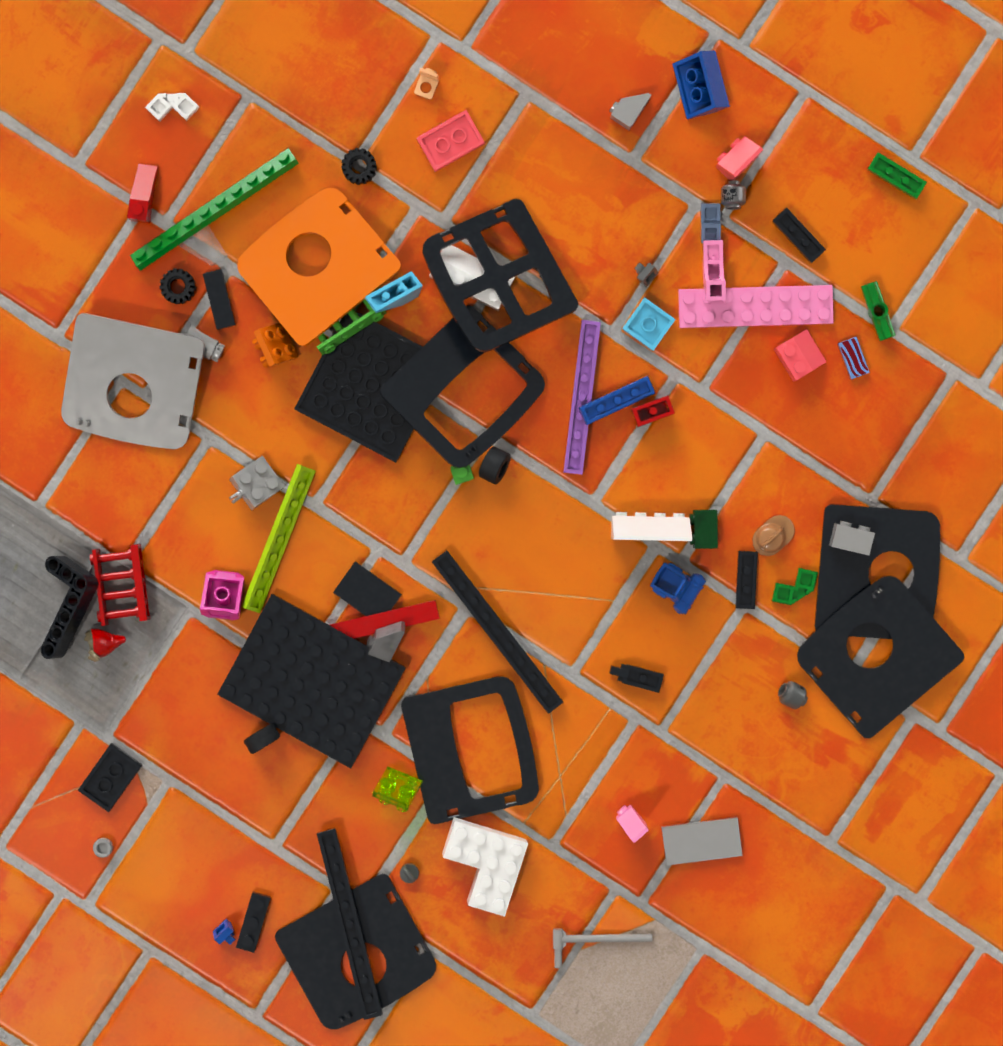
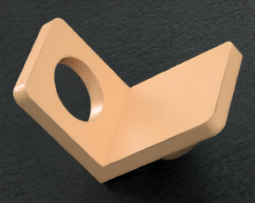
M420 68V77L414 93L431 100L439 82L437 72L429 68ZM425 82L432 86L429 93H423L420 90V86Z

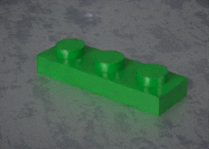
M877 152L867 168L868 171L915 200L927 183Z

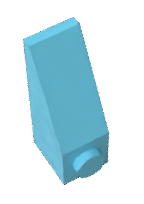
M411 271L365 296V299L375 313L403 306L419 296L423 285Z

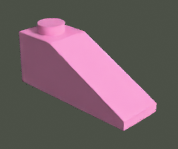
M625 805L617 811L616 819L633 843L649 831L646 822L631 805L628 807Z

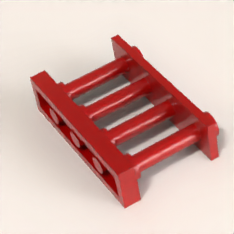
M141 544L130 545V549L126 552L100 555V549L92 550L90 563L94 565L95 577L98 580L99 611H97L98 622H101V626L109 625L108 619L130 616L139 617V621L150 620ZM123 559L132 560L133 568H130L128 571L102 573L101 562ZM126 578L134 579L135 587L133 589L105 593L104 581ZM128 597L137 598L138 606H135L133 609L107 612L106 600Z

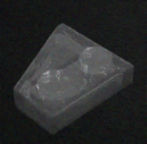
M209 225L178 245L211 266L228 256Z

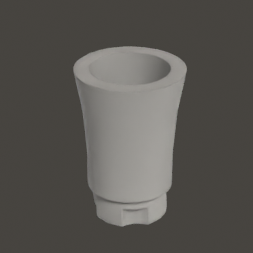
M191 325L186 335L201 338L205 343L203 357L218 362L225 345Z

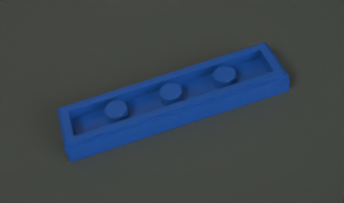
M645 376L578 408L585 424L588 425L655 394L649 377Z

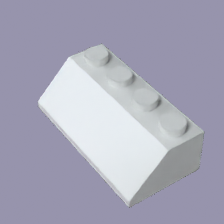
M452 245L442 249L440 254L455 286H460L484 274V269L478 258ZM515 277L509 279L508 284L510 287ZM487 289L470 297L499 311L502 305L494 289Z

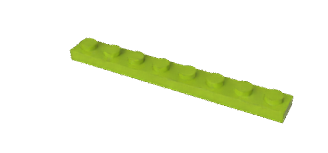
M297 464L241 607L254 612H261L314 477L315 470Z

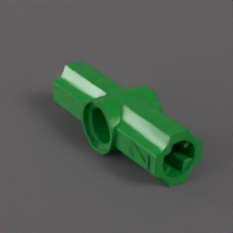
M877 281L861 286L868 308V315L872 319L879 341L896 336L888 314V307L884 303ZM875 306L882 309L883 313L881 316L875 315Z

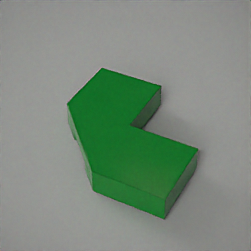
M798 568L794 586L775 582L771 601L787 605L794 604L814 591L818 572Z

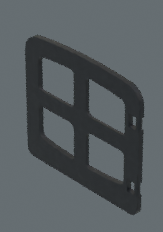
M513 199L495 209L457 224L446 231L437 233L429 237L423 244V257L445 304L471 346L480 352L492 351L575 312L578 308L576 297L526 206L520 199ZM504 210L506 215L497 219L495 213ZM501 222L510 224L528 252L527 255L506 265L497 264L481 235L482 231ZM452 234L453 239L444 242L442 237ZM467 239L484 269V274L460 286H455L444 265L440 251ZM532 268H537L552 304L533 314L525 315L508 281ZM494 289L511 319V324L492 333L485 334L471 316L464 304V300L484 290Z

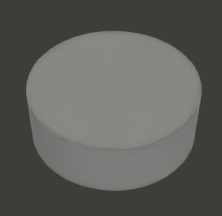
M108 838L98 839L93 845L95 855L101 858L109 856L113 851L111 840Z

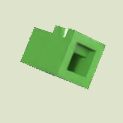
M470 464L463 468L450 467L456 485L474 479Z

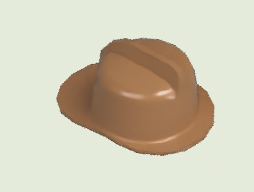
M773 516L754 533L752 541L755 550L765 556L778 553L793 538L795 532L794 524L786 516Z

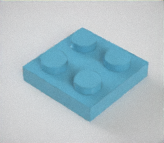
M644 297L622 330L654 351L676 319Z

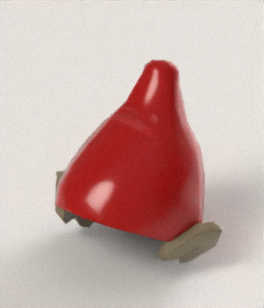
M95 628L88 630L84 641H88L90 647L88 659L94 662L109 655L126 642L125 636L114 635Z

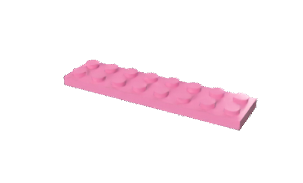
M832 285L726 288V300L706 301L704 289L678 290L679 328L833 324Z

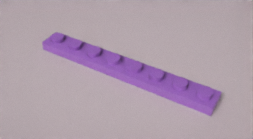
M581 321L563 473L583 475L588 425L585 424L578 407L592 400L601 322Z

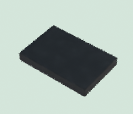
M356 561L333 592L365 616L390 611L402 595Z
M111 743L78 791L107 812H110L143 765Z

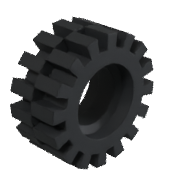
M363 148L350 150L348 154L344 155V159L341 162L344 176L353 184H366L367 181L372 180L377 171L373 155ZM358 159L365 161L367 165L366 170L361 174H357L352 170L353 162Z
M175 268L168 270V273L164 274L163 279L160 280L161 294L166 300L175 304H184L186 301H190L191 297H194V291L196 290V282L192 275L183 269ZM176 279H181L185 283L184 291L179 294H175L171 290V283Z

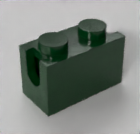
M693 510V514H689L690 525L693 526L690 545H693L694 549L718 548L717 510Z

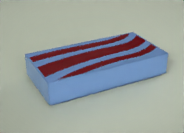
M857 337L838 343L850 379L870 373Z

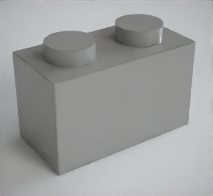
M840 521V524L834 523L829 546L870 555L875 535L874 532L870 531V527L859 525V528L851 527L852 523Z

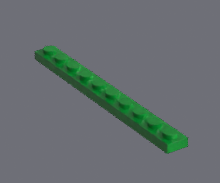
M288 148L131 254L130 256L136 267L140 271L298 165L299 163Z

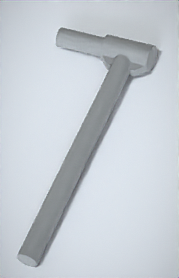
M555 928L553 929L554 968H562V949L566 946V943L652 942V934L566 935L563 929Z

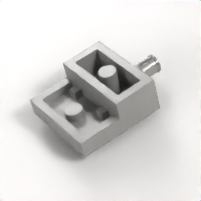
M261 456L229 479L238 491L230 496L229 499L234 504L243 498L252 511L285 486L265 458Z

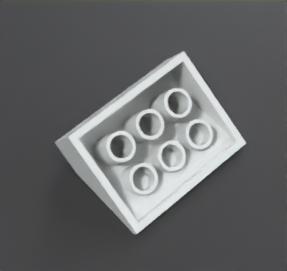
M616 512V516H611V539L692 541L690 518L685 517V513H673V517H666V513H654V517L646 516L647 513L635 512V516H627V512Z

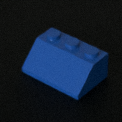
M715 50L700 51L673 63L687 119L715 113L730 107Z

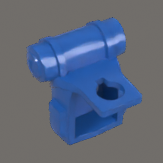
M665 562L656 573L650 587L661 598L666 599L668 597L674 602L673 608L677 613L686 615L697 595L704 588L706 580L697 573H693L691 576L685 575L680 567L673 563L668 564Z

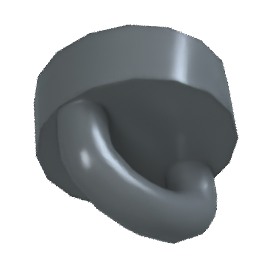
M407 863L403 865L400 870V877L404 882L413 883L418 879L419 869L415 864Z

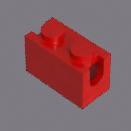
M668 395L631 409L637 428L675 414Z

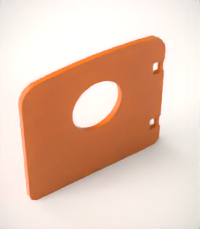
M325 188L283 217L256 240L239 257L237 268L240 275L299 346L305 347L364 301L365 296L376 291L401 270V263L342 192L335 188ZM344 204L350 209V212L346 215L340 209ZM316 234L326 239L331 247L330 262L317 275L309 277L298 275L290 269L287 263L288 248L299 236ZM381 247L387 253L383 258L376 252Z

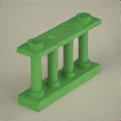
M365 299L363 302L370 312L359 317L356 311L352 309L348 314L353 323L343 328L341 323L337 321L333 325L337 333L327 339L324 333L318 337L321 344L316 347L322 355L333 352L336 346L371 323L380 321L386 314V311L375 313Z

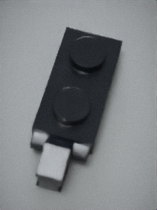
M622 664L621 668L611 666L609 671L610 674L618 676L617 681L657 693L660 691L664 676L662 673L629 664Z

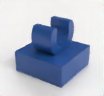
M225 919L213 931L214 940L219 944L225 940L231 945L236 940L233 937L235 934L233 933L232 923L228 919Z

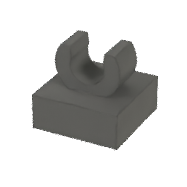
M638 263L634 268L639 274L637 276L638 280L646 288L658 275L657 269L651 263H648L646 267Z

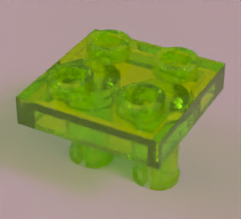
M387 766L372 796L378 798L380 803L384 801V805L392 804L396 806L397 810L400 811L402 808L401 812H406L422 785V780Z

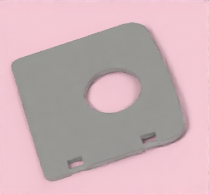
M79 314L75 321L61 408V416L64 422L70 427L123 442L166 449L182 447L187 442L190 434V425L205 348L204 341L199 337L98 315ZM191 357L197 358L196 369L189 368ZM132 373L142 377L148 383L152 393V401L146 413L139 417L128 418L121 416L111 407L108 400V388L116 376ZM181 415L187 416L186 426L179 425Z

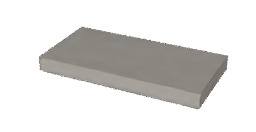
M737 817L661 827L666 865L743 856Z

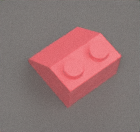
M744 137L742 140L737 138L730 146L732 149L728 153L724 151L717 158L716 168L729 181L735 180L763 151L759 145L747 137Z
M807 329L774 348L793 382L826 363Z

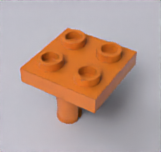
M281 323L254 331L256 338L252 340V344L259 343L254 348L256 350L262 349L264 356L260 358V361L267 360L262 363L263 367L275 366L298 358L288 332Z

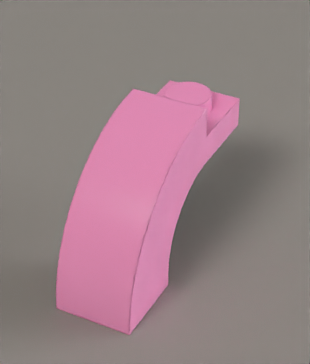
M723 240L703 241V284L706 301L726 300Z

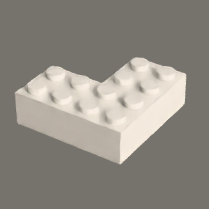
M453 817L442 852L443 858L477 868L467 898L468 906L505 917L528 846L527 840Z

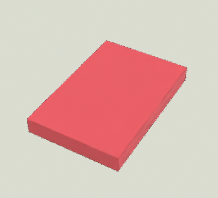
M467 110L416 138L435 172L485 145Z

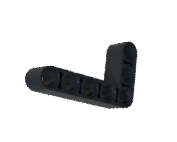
M50 556L45 562L46 570L70 588L41 646V654L46 659L64 657L98 588L97 578L66 556Z

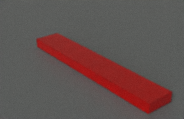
M433 600L329 625L355 639L372 635L376 629L400 621L405 622V627L440 619L437 602Z

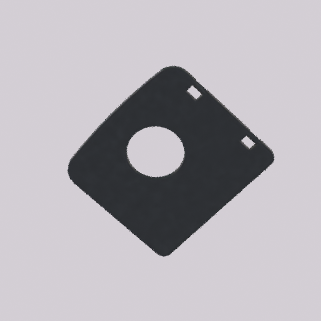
M835 504L826 506L823 515L815 630L848 601L871 585L869 581L870 565L878 555L888 551L902 553L910 560L914 570V577L908 590L933 617L940 563V523L937 517L930 512ZM840 521L852 523L851 527L859 528V525L870 527V531L875 533L870 555L829 546L834 523L840 524ZM876 623L861 624L854 628L849 635L853 637L892 639L890 633L883 626Z
M884 576L853 597L812 633L799 647L797 659L800 666L851 722L856 730L864 738H872L962 663L964 653L899 579L893 576ZM861 624H879L891 635L893 643L892 652L889 658L877 667L866 668L859 666L848 655L847 639L852 630ZM815 666L823 673L819 678L811 671ZM854 711H856L862 718L858 722H856L850 715Z
M382 873L352 889L365 943L378 947L386 959V972L382 979L376 983L381 1007L384 1008L429 980L436 971V962L390 877ZM391 891L397 900L392 904L386 895ZM334 900L279 929L275 934V940L320 1022L329 1029H339L362 1019L363 1014L356 987L345 978L341 969V960L346 947ZM419 943L425 951V953L419 955L418 951L415 948V946Z

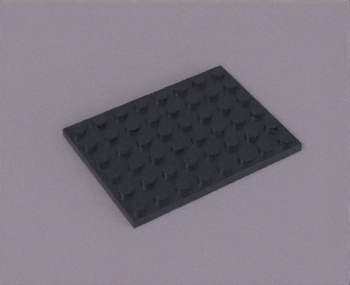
M271 594L217 695L269 724L273 723L278 729L343 765L352 768L406 667L392 659L390 662L368 655L369 647L362 642L346 635L275 594Z

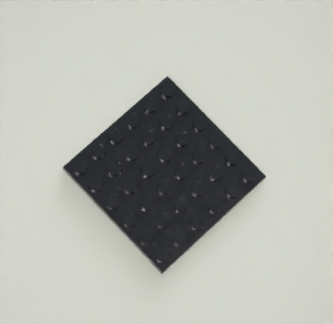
M356 312L359 317L363 316L362 314ZM347 313L341 318L340 323L345 328L353 323V320ZM373 322L336 346L333 352L322 355L294 409L396 463L414 429L381 396L380 389L422 346L377 322Z

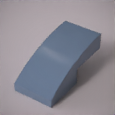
M701 203V243L704 240H721L720 203Z

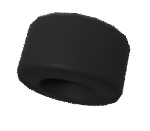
M493 446L490 448L480 466L479 477L495 485L498 484L509 466L511 455Z

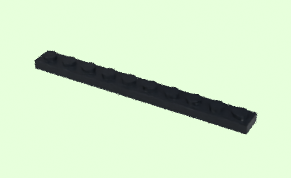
M446 550L433 560L434 566L549 714L561 705L563 700L450 553Z
M333 828L317 832L363 1018L366 1020L382 1016L383 1011L337 830Z

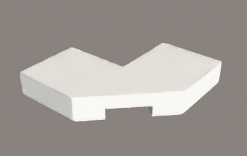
M186 93L157 94L145 108L158 121H161L173 108L188 121L200 107Z

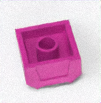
M220 570L206 572L200 605L201 615L208 618L232 621L239 619L244 576L237 572Z

